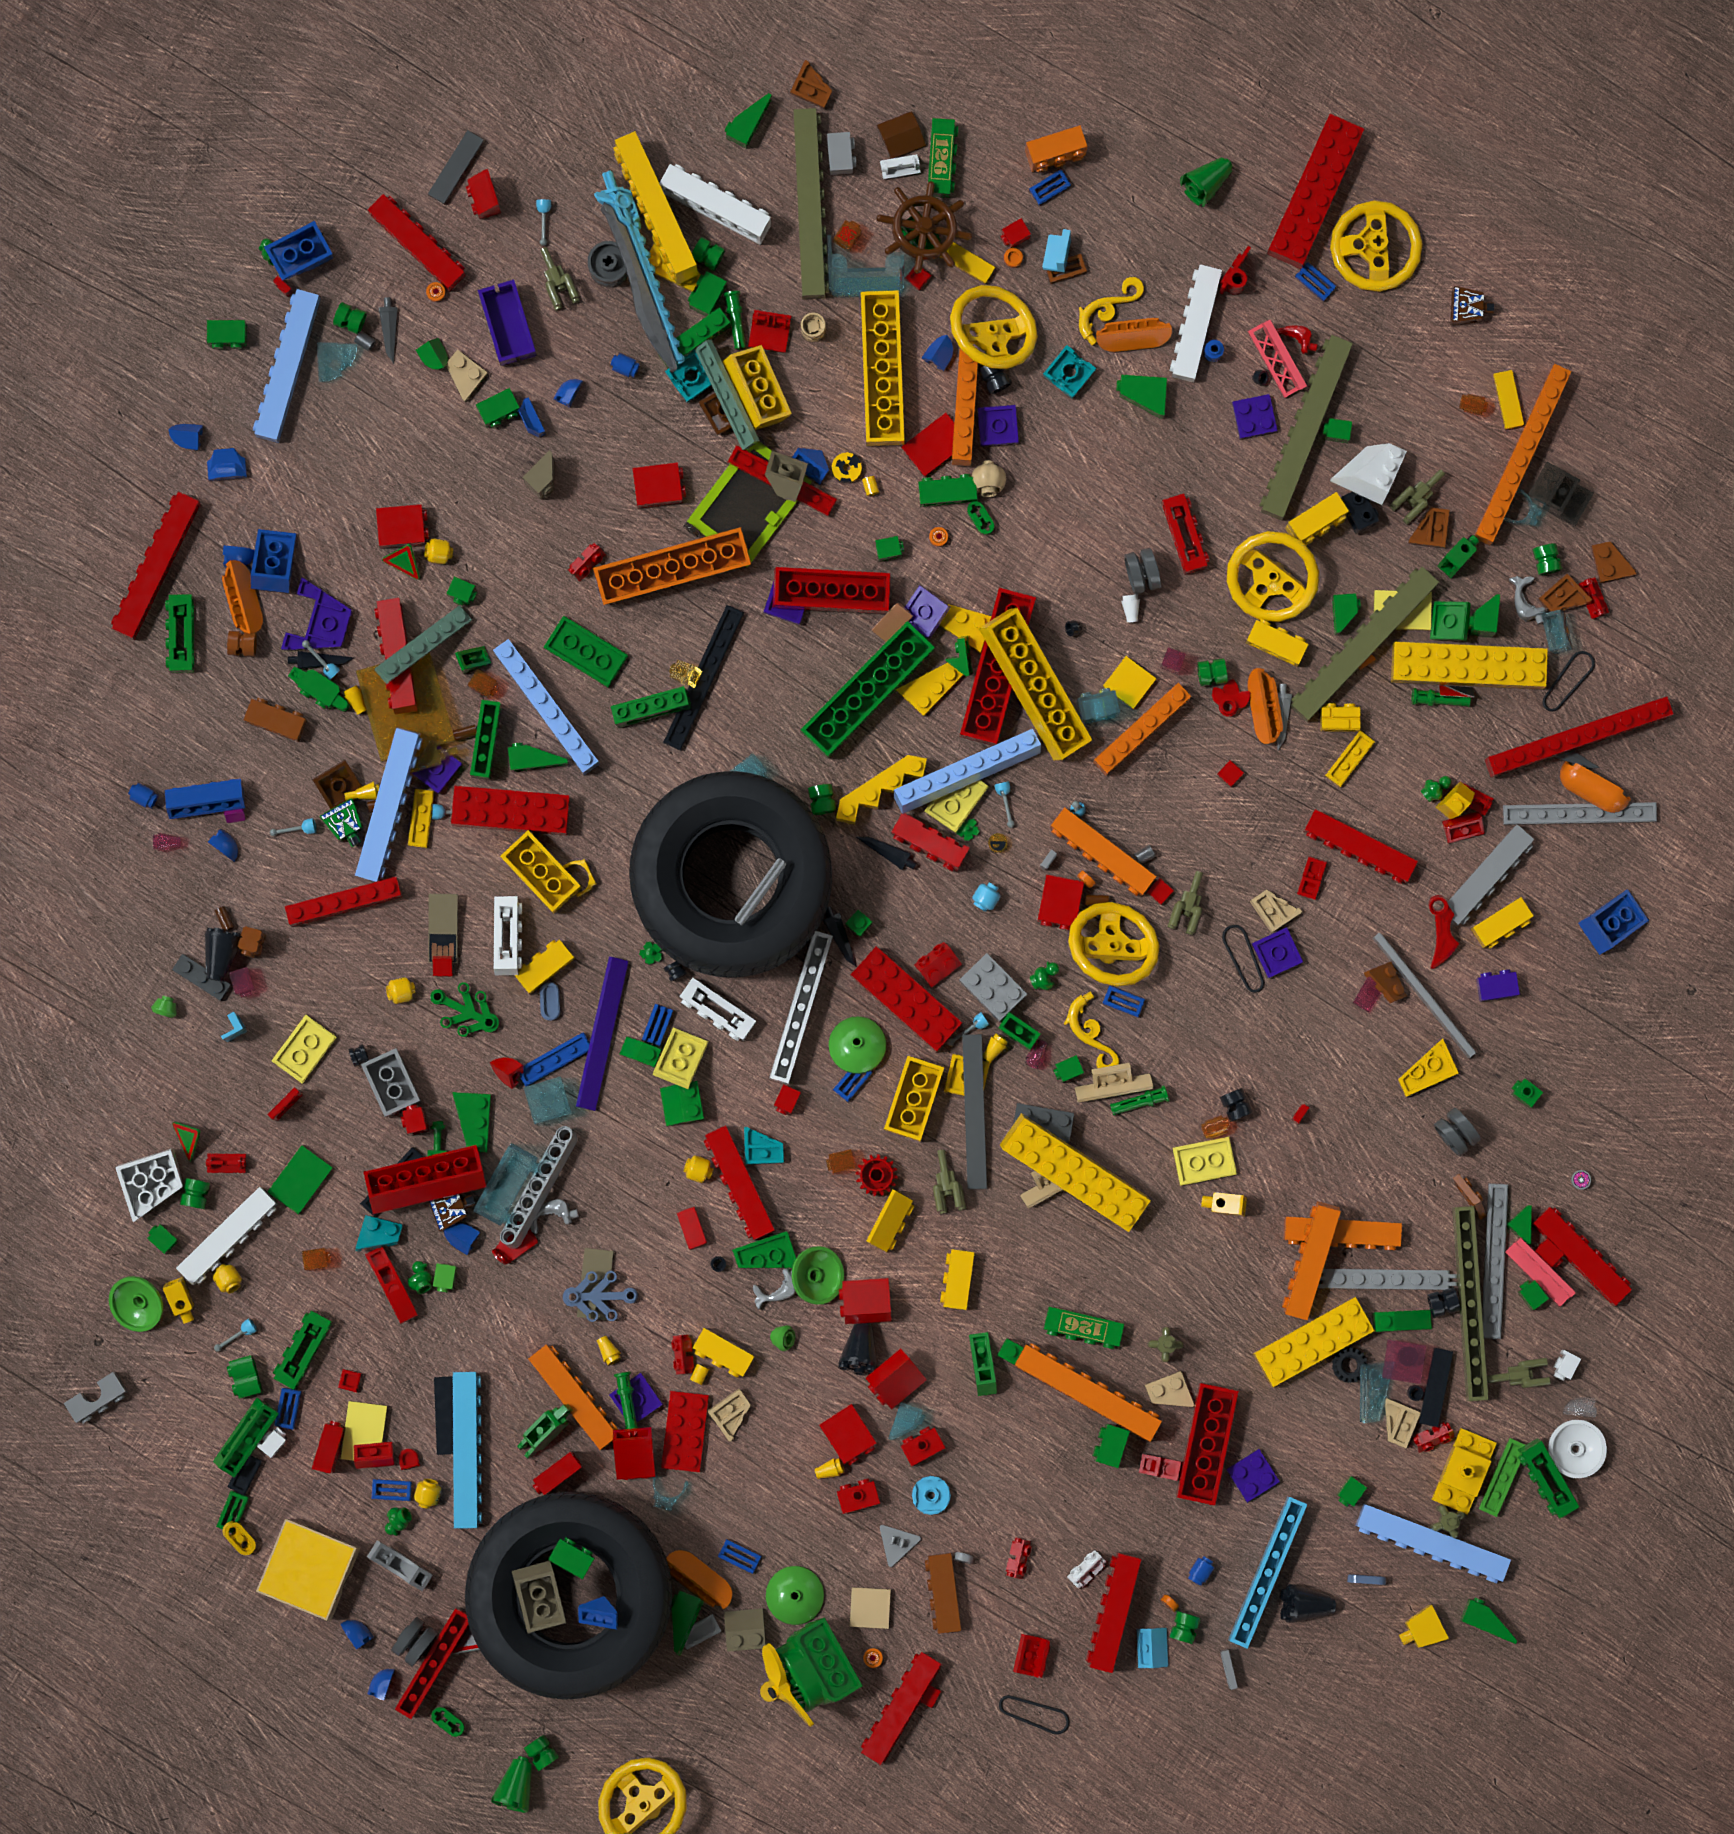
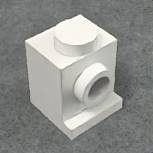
M1561 1350L1560 1354L1563 1356L1562 1358L1558 1357L1554 1367L1556 1370L1554 1376L1562 1381L1565 1378L1571 1380L1581 1359L1565 1350Z
M278 1427L273 1432L268 1431L262 1438L264 1443H258L257 1447L270 1458H273L286 1443V1433Z

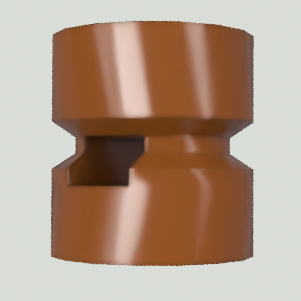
M240 631L228 632V655L239 656L243 653L244 656L255 657L257 649L256 632L250 634L246 632L241 634Z

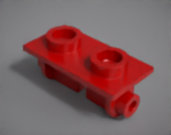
M595 543L590 544L581 553L585 558L584 560L577 557L569 565L568 571L579 582L587 577L590 571L606 555L600 546H597Z
M1595 577L1588 578L1578 584L1592 599L1590 604H1586L1591 619L1609 613Z
M1464 784L1475 793L1472 803L1468 807L1485 816L1492 805L1493 798Z
M207 1153V1173H246V1154Z
M689 1334L673 1336L671 1346L675 1355L673 1367L676 1375L693 1373V1356H686V1352H692V1341L689 1338Z
M1443 1422L1438 1425V1428L1432 1427L1433 1435H1430L1428 1429L1416 1434L1413 1441L1418 1447V1452H1429L1436 1445L1450 1442L1454 1438V1433L1449 1423Z
M1015 1538V1541H1012L1010 1554L1015 1555L1016 1558H1008L1005 1570L1007 1572L1006 1576L1022 1579L1026 1574V1561L1032 1549L1031 1541Z

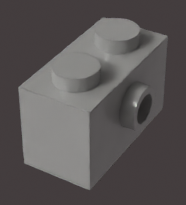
M850 132L828 133L830 175L852 174L853 168L856 167V156H852L851 149H855L854 137L850 138Z

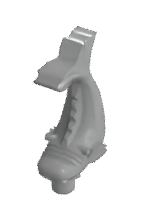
M1516 576L1509 578V582L1516 587L1515 608L1518 616L1525 622L1535 618L1538 625L1544 623L1542 615L1546 613L1545 608L1531 606L1527 603L1522 593V588L1531 584L1534 581V577L1529 576L1521 579Z
M555 1199L549 1201L540 1208L530 1227L531 1231L535 1234L538 1233L537 1219L541 1215L554 1213L562 1217L564 1223L569 1225L572 1223V1218L579 1217L577 1209L570 1211L569 1204L564 1200Z
M789 1268L783 1269V1284L781 1288H778L771 1295H765L759 1286L753 1285V1291L757 1296L755 1304L758 1310L765 1301L785 1300L796 1293L792 1283V1271Z

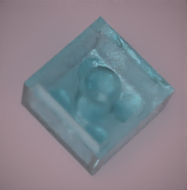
M1110 688L1099 690V693L1094 695L1091 692L1080 694L1081 697L1077 698L1078 715L1084 725L1117 718L1120 714L1116 691H1111Z
M561 1076L523 1087L534 1125L573 1115Z

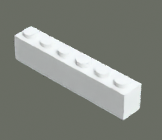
M1200 265L1198 270H1194L1192 280L1195 281L1194 288L1190 287L1188 299H1191L1190 305L1185 306L1183 317H1186L1185 324H1181L1178 334L1182 335L1181 342H1176L1174 353H1177L1176 361L1172 360L1169 370L1173 372V378L1194 383L1222 272L1220 269Z
M259 1187L176 1269L192 1285L196 1283L200 1285L207 1278L205 1274L210 1269L214 1271L221 1264L219 1261L224 1256L227 1258L235 1251L233 1247L238 1242L242 1244L249 1237L247 1235L248 1232L259 1228L263 1223L261 1220L266 1215L270 1217L277 1210L275 1208L277 1203L262 1187Z

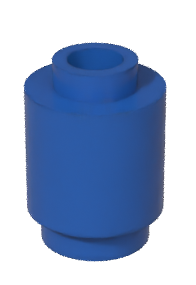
M1218 340L1209 341L1204 349V357L1210 362L1220 360L1224 352L1223 344ZM1211 348L1217 349V352H1213Z
M619 353L618 356L614 355L610 364L613 366V371L628 378L630 376L634 378L640 366L635 359Z
M141 783L133 784L128 792L130 800L145 808H152L158 799V795L155 794L154 790Z
M1205 1556L1202 1559L1198 1557L1189 1571L1188 1579L1202 1586L1203 1582L1206 1583L1215 1568L1212 1566L1213 1561Z

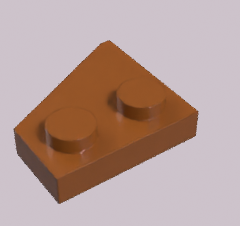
M805 60L790 94L825 109L832 90L811 67L810 63Z
M1431 507L1408 540V544L1445 548L1450 510Z
M1611 541L1591 546L1599 583L1636 575V571Z
M1566 574L1539 598V601L1553 614L1590 604L1592 599Z
M1392 962L1364 972L1366 978L1371 977L1377 983L1375 985L1376 989L1384 995L1389 1003L1407 997Z
M1457 1174L1453 1177L1456 1187L1468 1204L1474 1206L1478 1218L1482 1220L1487 1216L1482 1205L1483 1198L1477 1191L1473 1192L1471 1189L1472 1185L1466 1177L1463 1179L1460 1174Z

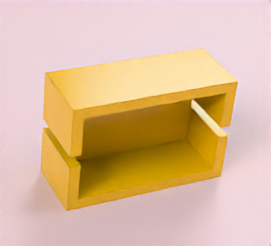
M1335 492L1289 521L1285 529L1289 535L1301 540L1307 546L1313 542L1315 536L1321 537L1329 532L1332 525L1337 527L1345 522L1349 510L1338 493Z

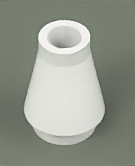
M1138 595L1123 596V601L1121 602L1127 622H1138L1140 604Z

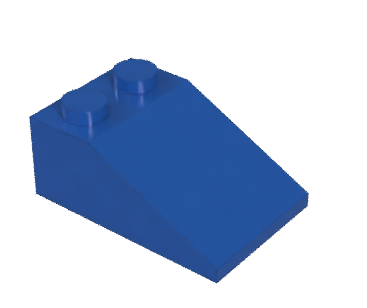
M315 221L264 247L282 281L314 269L333 259V254Z
M258 529L251 570V589L289 593L296 533Z
M1627 889L1595 910L1578 924L1600 955L1613 948L1649 920Z

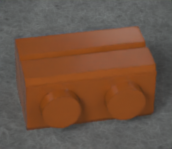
M243 927L242 938H240L238 944L239 949L242 950L241 954L251 958H255V955H261L263 948L261 945L264 944L266 935L261 930Z

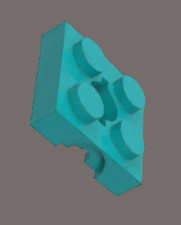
M1066 345L1043 373V376L1073 399L1096 371V368L1080 358L1072 348ZM1075 365L1076 374L1063 380L1065 375L1063 372L1064 368Z
M695 350L684 357V362L677 364V369L673 373L670 372V368L665 371V374L686 403H689L712 386ZM694 371L697 372L698 377L695 381H685L686 373Z

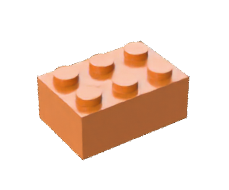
M1081 125L1026 142L1025 153L1031 171L1042 173L1048 170V167L1054 165L1055 167H1060L1070 160H1073V162L1082 160L1083 156L1086 155L1088 146Z

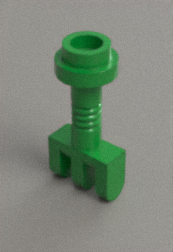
M432 1121V1125H430V1129H434L435 1140L434 1150H427V1156L447 1152V1150H441L442 1129L446 1128L444 1121Z

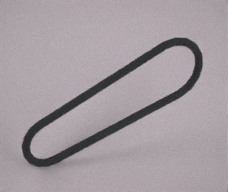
M1579 651L1571 657L1543 698L1542 703L1546 710H1558L1592 672L1595 661L1590 653ZM1579 654L1588 655L1592 661L1590 670L1556 708H1548L1545 704L1546 698L1573 659Z
M1228 926L1222 934L1223 943L1246 988L1250 992H1259L1264 986V980L1248 936L1241 926ZM1230 928H1239L1244 934L1261 980V986L1256 990L1248 986L1225 940V934Z
M1010 1695L1002 1697L999 1701V1709L1002 1713L1049 1733L1061 1734L1069 1726L1067 1714L1060 1709ZM1010 1698L1060 1712L1066 1718V1725L1061 1731H1052L1004 1711L1002 1702L1004 1699Z

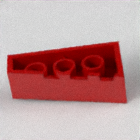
M905 813L901 814L891 831V834L894 835L893 839L901 844L903 842L910 845L909 848L917 853H920V851L927 854L926 858L935 863L937 860L944 864L942 867L950 872H953V870L958 872L970 848L965 845L960 847L956 840L950 837L944 838L939 831L931 827H925L924 823Z

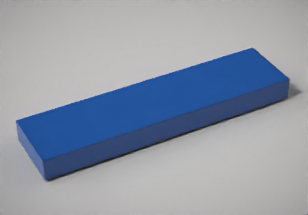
M584 1032L523 1066V1073L519 1075L525 1087L587 1053L590 1043Z

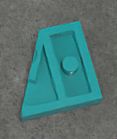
M744 1127L745 1164L784 1163L783 1143L748 1127Z
M365 1215L355 1251L360 1252L362 1249L371 1247L377 1249L382 1246L398 1245L403 1225Z

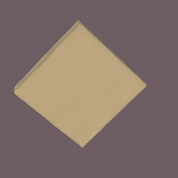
M852 1587L850 1627L889 1629L891 1589Z

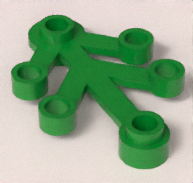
M465 982L458 985V991L462 994L465 1006L446 997L445 993L440 989L432 991L430 999L435 1005L444 1004L462 1013L450 1018L443 1017L440 1020L443 1028H450L453 1024L469 1019H474L478 1023L470 1026H459L457 1029L459 1036L466 1037L469 1033L481 1029L485 1032H494L498 1028L499 1020L496 1015L490 1013L485 992L478 991L475 994L476 1001L480 1003L483 1014L481 1015L475 1012L469 993L470 987ZM462 985L467 986V990L465 992H462L460 990V987ZM435 994H441V999L435 1000ZM478 994H484V999L478 1000ZM448 1019L450 1024L444 1026L443 1020ZM491 1019L493 1024L487 1026L486 1020ZM466 1028L467 1033L464 1035L460 1034V1029Z

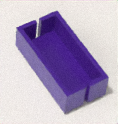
M514 279L498 284L500 290L498 293H496L494 285L478 290L500 366L517 362L516 358L520 357V360L537 356Z

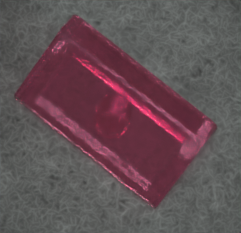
M1371 977L1365 979L1352 1003L1368 1013L1380 994L1375 987L1377 983Z

